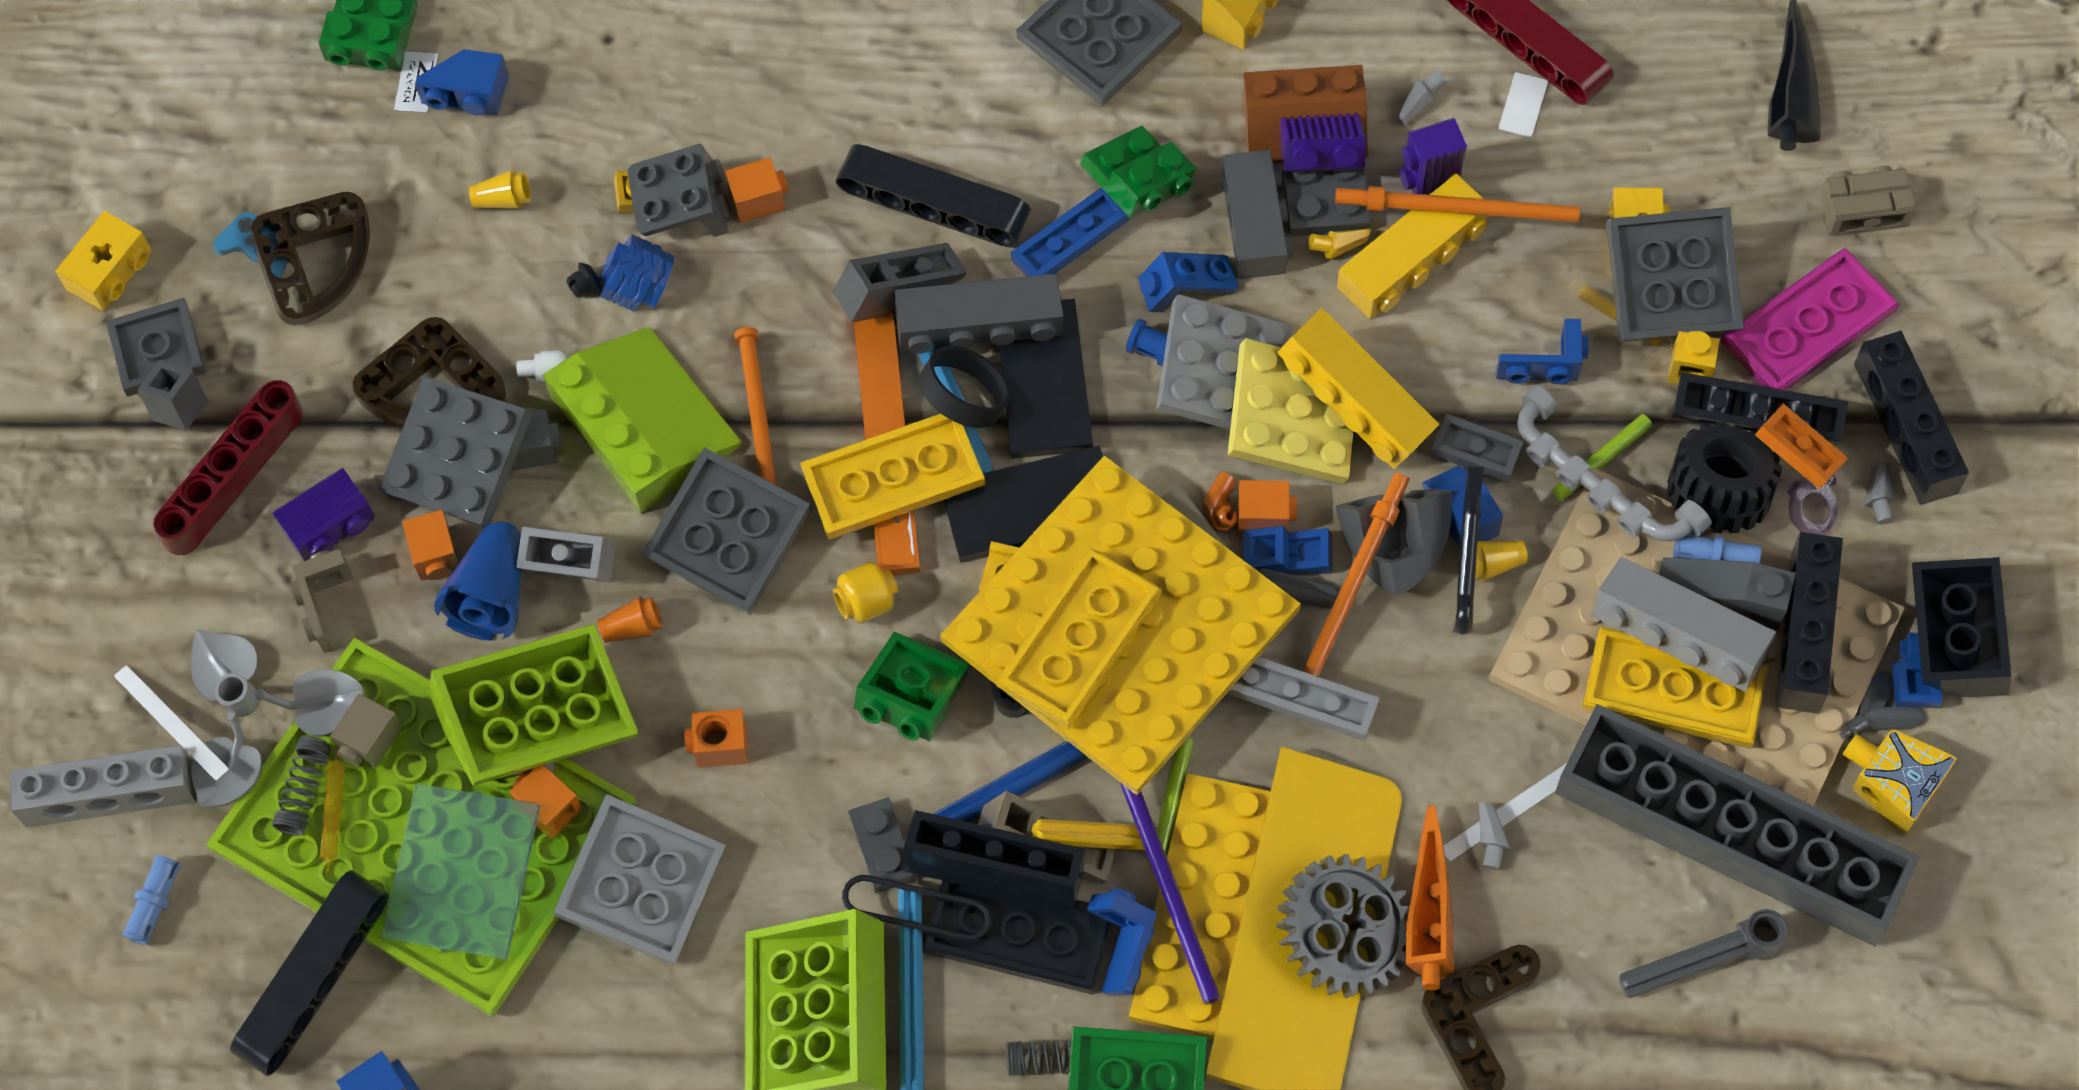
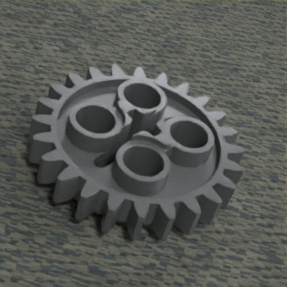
M1348 854L1340 856L1336 862L1330 855L1320 860V865L1316 861L1305 867L1306 873L1301 871L1293 876L1292 879L1296 886L1291 885L1283 890V894L1290 901H1285L1277 907L1281 913L1287 915V918L1278 922L1276 927L1288 931V936L1282 939L1279 945L1292 946L1293 952L1286 961L1289 963L1299 960L1302 963L1297 974L1299 977L1309 972L1314 975L1311 984L1312 988L1315 989L1324 982H1327V995L1329 996L1336 994L1342 988L1345 998L1356 995L1357 990L1364 997L1373 992V987L1378 991L1388 986L1387 979L1393 980L1401 975L1397 966L1401 967L1406 964V954L1402 951L1406 950L1405 933L1407 921H1405L1404 916L1409 913L1410 906H1401L1399 900L1406 894V891H1392L1390 887L1395 880L1393 875L1384 880L1379 878L1381 865L1377 864L1366 870L1365 857L1355 860L1352 865ZM1325 890L1331 892L1335 897L1336 908L1330 906L1326 901ZM1352 890H1354L1356 893L1354 902ZM1365 903L1374 908L1376 920L1371 919L1367 915ZM1317 931L1326 937L1328 949L1321 947L1316 938ZM1357 944L1363 946L1367 951V962L1359 957ZM1339 950H1340V960H1341L1342 963H1340V962L1338 961V959H1337L1338 951H1339Z

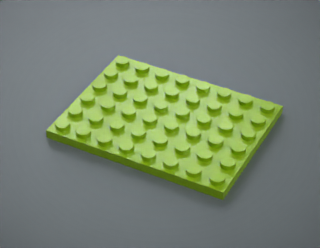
M354 637L331 670L345 673L356 679L364 688V696L395 712L403 728L375 770L363 763L359 767H355L337 756V761L344 763L338 856L336 860L330 861L329 872H327V861L320 859L321 839L324 822L327 765L329 761H336V750L338 751V748L330 735L323 737L311 736L303 732L295 720L262 765V771L255 786L245 796L236 801L206 843V846L213 853L317 913L338 880L349 870H354L389 894V900L384 911L364 942L494 1018L560 919L553 916V912L605 795H610L633 806L637 804L634 796L567 758L559 760L556 763L555 770L549 771L577 795L583 810L551 840L516 808L509 792L513 789V783L520 774L505 776L475 786L472 785L443 731L429 694L430 680ZM302 736L319 738L331 745L329 759L325 760L327 764L318 765L303 758H298L295 762L300 766L316 768L322 771L323 775H311L300 769H294L292 773L296 777L313 779L319 782L320 786H309L297 780L288 781L289 785L293 788L312 791L316 794V797H306L294 791L285 792V795L290 799L309 802L313 805V808L299 807L291 802H283L281 804L287 810H295L309 815L310 818L306 819L308 824L305 834L290 835L275 829L272 826L275 813L281 810L278 802L285 799L282 791L288 788L285 780L291 777L289 769L295 766L292 758L298 756L295 749L299 738Z

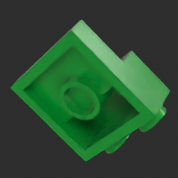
M336 0L333 12H327L319 40V47L325 61H330L340 66L348 64L363 65L380 71L386 69L401 70L418 6L417 0Z
M1143 125L1084 153L1080 165L1129 218L1144 211L1152 212L1163 201L1173 196L1178 198L1186 194L1193 185L1192 179L1197 169L1172 141L1161 146Z
M893 632L858 684L854 709L858 710L861 717L869 723L878 724L883 721L897 727L898 732L908 740L915 741L922 738L930 742L948 715L950 702L968 676L970 664L897 632Z

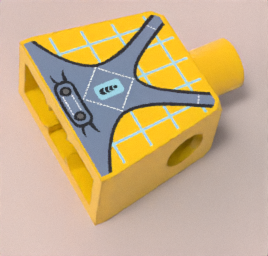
M1890 730L1879 747L1856 733L1842 754L1863 768L1853 785L1854 791L1905 836L1957 760L1953 755L1897 730Z

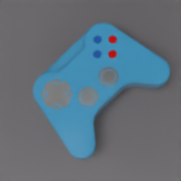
M251 212L241 213L214 240V252L220 256L232 252H241L250 260L259 263L250 236L252 223L257 216ZM264 226L260 236L267 235L272 252L277 249L275 238L276 232L279 230L272 231L269 226ZM278 260L271 265L272 273L282 278L288 261Z

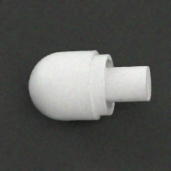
M562 350L535 353L534 360L517 361L518 377L535 376L537 382L545 383L543 374L571 355Z

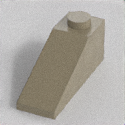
M1005 791L983 805L978 825L1032 837V825L1037 820L1067 819ZM1079 847L1085 849L1082 879L1100 884L1107 882L1116 849Z

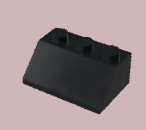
M2000 557L1912 562L1922 684L1962 697L2009 695L2012 675Z

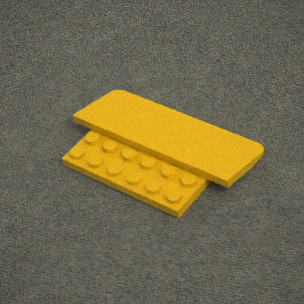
M1282 746L1278 756L1271 791L1187 773L1167 859L1221 999L1213 1004L1204 1005L1159 888L1154 909L1157 912L1153 924L1154 934L1150 944L1146 947L1142 959L1141 975L1135 988L1129 1021L1187 1035L1206 1036L1207 1039L1213 1040L1206 1070V1079L1244 1090H1340L1361 995L1357 990L1356 995L1345 998L1341 988L1339 992L1329 996L1327 995V982L1314 989L1311 987L1313 974L1309 972L1301 977L1297 975L1302 963L1299 960L1289 963L1286 961L1293 952L1292 946L1279 945V942L1288 936V931L1276 927L1278 922L1287 918V915L1281 913L1277 907L1285 901H1290L1283 894V890L1291 885L1296 886L1292 879L1293 876L1301 871L1306 873V866L1314 861L1320 865V860L1330 855L1336 862L1337 858L1348 854L1351 865L1360 857H1365L1366 870L1379 864L1381 865L1379 878L1382 880L1386 879L1402 804L1401 792L1397 785L1387 778ZM1325 890L1326 901L1330 906L1336 908L1335 897L1331 892ZM1352 890L1354 902L1356 893L1354 890ZM1365 903L1367 915L1371 919L1376 920L1374 908ZM1317 931L1316 938L1321 947L1328 949L1326 937ZM1357 944L1359 957L1367 962V951L1363 946ZM1339 950V951H1338L1337 959H1338V961H1339L1340 963H1342L1341 960H1340V950Z

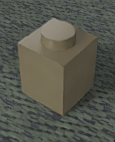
M358 694L330 736L338 748L337 755L341 759L355 767H359L363 763L375 770L403 727L395 712Z

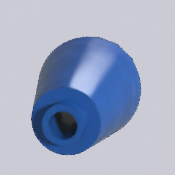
M507 522L488 524L438 592L434 602L435 612L439 616L441 611L448 618L446 625L452 630L467 637L488 641L492 640L493 634L504 633V639L508 638L515 631L518 623L522 570L516 568L521 533L514 525Z

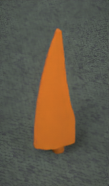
M1435 805L1427 806L1406 924V965L1419 975H1422V988L1425 990L1439 989L1440 980L1454 974L1452 900L1443 838Z

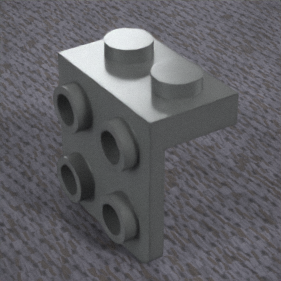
M701 143L634 163L628 168L636 226L641 235H653L699 220L703 222L714 237L729 233L726 217L731 216V208L726 195L721 191L720 183L725 182L724 171L718 159L713 160Z

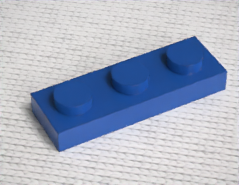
M1099 188L1011 252V260L1025 276L1055 274L1121 227L1130 218L1102 188Z

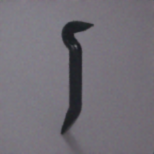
M1470 465L1467 468L1457 587V610L1453 627L1454 633L1462 635L1469 634L1473 625L1483 466Z

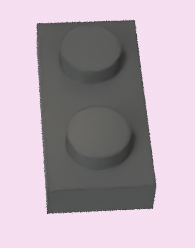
M1446 413L1430 455L1468 468L1470 465L1483 466V474L1509 483L1524 441Z
M887 797L848 810L869 875L901 883L916 880L915 874L904 871L905 842L890 798ZM872 883L875 893L893 888Z

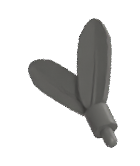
M1881 671L1872 678L1858 708L1857 716L1845 723L1848 727L1840 732V736L1843 739L1849 736L1853 738L1856 733L1860 735L1868 729L1905 730L1914 728L1925 719V714L1915 707H1884L1890 696L1893 683L1891 674L1888 671Z

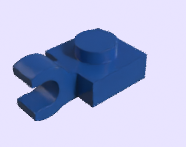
M1908 633L1907 640L1900 641V656L1903 661H1897L1892 666L1895 706L1938 708L1942 704V691L1922 684L1918 633Z

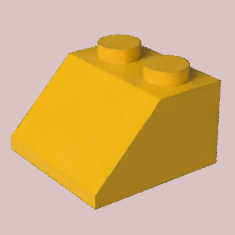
M1203 0L1202 32L1244 49L1251 37L1257 38L1261 32L1265 21V16L1263 15L1268 7L1274 8L1279 0Z

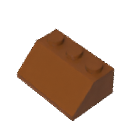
M1363 65L1244 72L1242 99L1248 152L1270 149L1272 164L1282 163L1280 120L1284 116L1288 119L1294 116L1297 119L1300 115L1303 118L1307 115L1313 118L1316 114L1319 117L1324 114L1328 117L1334 114L1337 117L1340 113L1343 116L1347 113L1353 116L1357 112L1361 117L1366 138L1365 158L1368 157L1367 100Z

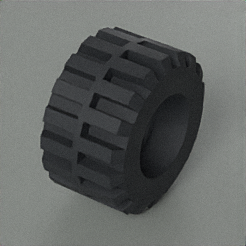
M1717 422L1716 426L1707 423L1701 425L1699 430L1693 428L1687 432V436L1683 437L1679 443L1667 481V494L1669 497H1672L1671 504L1674 509H1679L1687 500L1697 503L1710 517L1712 524L1709 528H1712V532L1722 533L1723 530H1728L1730 534L1739 533L1741 528L1748 531L1755 527L1756 522L1761 523L1769 512L1782 473V466L1779 465V455L1772 452L1771 448L1755 436L1756 432L1753 430L1748 432L1743 430V426L1736 424L1732 427L1722 422Z

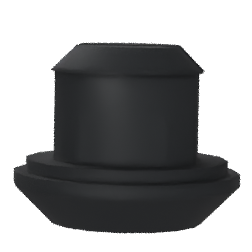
M578 263L579 270L567 277L566 280L570 290L573 291L575 297L579 298L591 291L599 294L601 282L589 264Z

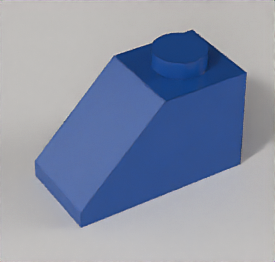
M1458 465L1422 482V487L1424 489L1449 490L1451 492L1452 517L1449 532L1460 549L1467 470ZM1482 482L1478 541H1489L1499 536L1503 514Z

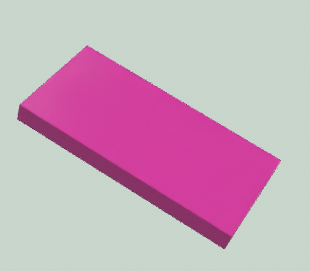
M1844 247L1743 320L1744 329L1725 332L1720 342L1761 386L1787 391L1895 313L1900 304Z

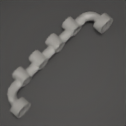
M1534 385L1522 396L1525 406L1519 413L1517 425L1520 435L1530 444L1526 449L1528 456L1540 467H1544L1549 461L1559 466L1560 469L1556 472V475L1568 489L1575 490L1580 484L1589 489L1591 492L1587 495V500L1598 512L1605 514L1611 507L1619 512L1621 516L1617 519V522L1629 536L1635 538L1643 531L1659 541L1670 542L1682 539L1689 533L1699 537L1712 524L1708 514L1691 500H1687L1675 512L1676 523L1665 525L1658 522L1644 505L1639 502L1633 503L1622 494L1621 490L1611 480L1607 478L1603 480L1595 474L1581 457L1570 455L1561 448L1558 441L1547 432L1541 433L1534 426L1536 417L1546 420L1558 408L1554 398L1544 388Z

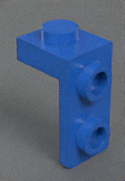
M1162 252L1138 277L1141 292L1144 295L1149 312H1163L1172 303L1177 294L1180 295L1183 291L1234 293L1238 289L1228 256L1219 254Z
M1564 319L1560 336L1561 355L1501 354L1498 358L1496 379L1507 380L1514 384L1526 383L1529 380L1548 381L1557 385L1578 381L1582 359H1588L1589 336L1588 334H1581V319Z
M1115 888L1111 889L1110 893L1092 894L1087 911L1121 927L1102 987V992L1109 996L1130 995L1133 988L1137 985L1141 975L1140 965L1146 947L1153 938V924L1157 912L1135 902L1136 896L1134 894Z

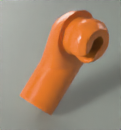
M1220 472L1202 502L1210 525L1219 531L1230 530L1238 521L1237 511L1233 512L1227 501L1237 481L1233 476L1225 472Z

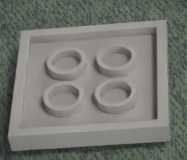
M1177 294L1172 301L1156 410L1230 429L1239 345L1247 338L1283 347L1291 338L1292 325Z
M606 794L556 905L553 916L674 966L726 845Z

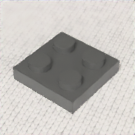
M1282 161L1289 234L1291 236L1328 234L1329 231L1370 228V215L1367 206L1335 204L1336 187L1366 190L1364 168L1285 172Z
M185 298L106 321L121 384L127 397L139 393L137 389L159 360L191 369L196 376L206 373L189 306Z

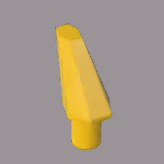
M1371 228L1329 231L1328 236L1311 234L1308 239V249L1324 252V258L1333 259L1366 243L1370 236Z

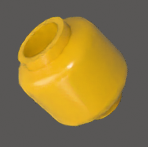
M867 562L842 573L837 579V587L833 589L834 600L842 616L845 619L851 618L859 624L866 623L890 612L894 606L893 594L898 593V586L891 571H882L877 564Z

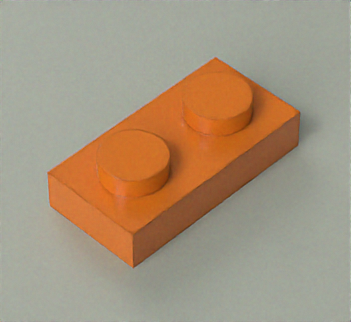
M1784 403L1755 434V436L1819 490L1848 459V457Z

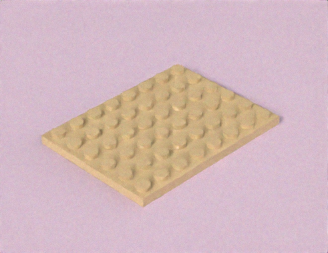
M1596 468L1593 469V472L1603 480L1607 478L1616 484L1622 494L1633 503L1639 502L1644 505L1658 522L1665 525L1677 522L1675 512L1678 509H1674L1671 502ZM1584 487L1488 680L1585 726L1592 712L1582 710L1581 708L1599 627L1621 631L1591 616L1598 589L1620 557L1626 558L1659 575L1663 557L1673 558L1675 541H1659L1643 531L1635 538L1629 536L1617 522V519L1621 516L1619 512L1611 507L1605 514H1602L1592 507L1587 500V495L1591 491ZM1708 527L1699 536L1714 539L1715 535L1724 536L1725 541L1762 545L1759 564L1790 571V555L1741 533L1730 534L1728 530L1716 533L1712 532V528ZM1839 578L1828 696L1819 714L1776 707L1784 616L1779 629H1771L1776 634L1768 657L1764 662V665H1769L1754 744L1751 749L1647 724H1639L1814 806L1844 741L1840 736V732L1848 727L1845 723L1855 717L1905 607Z

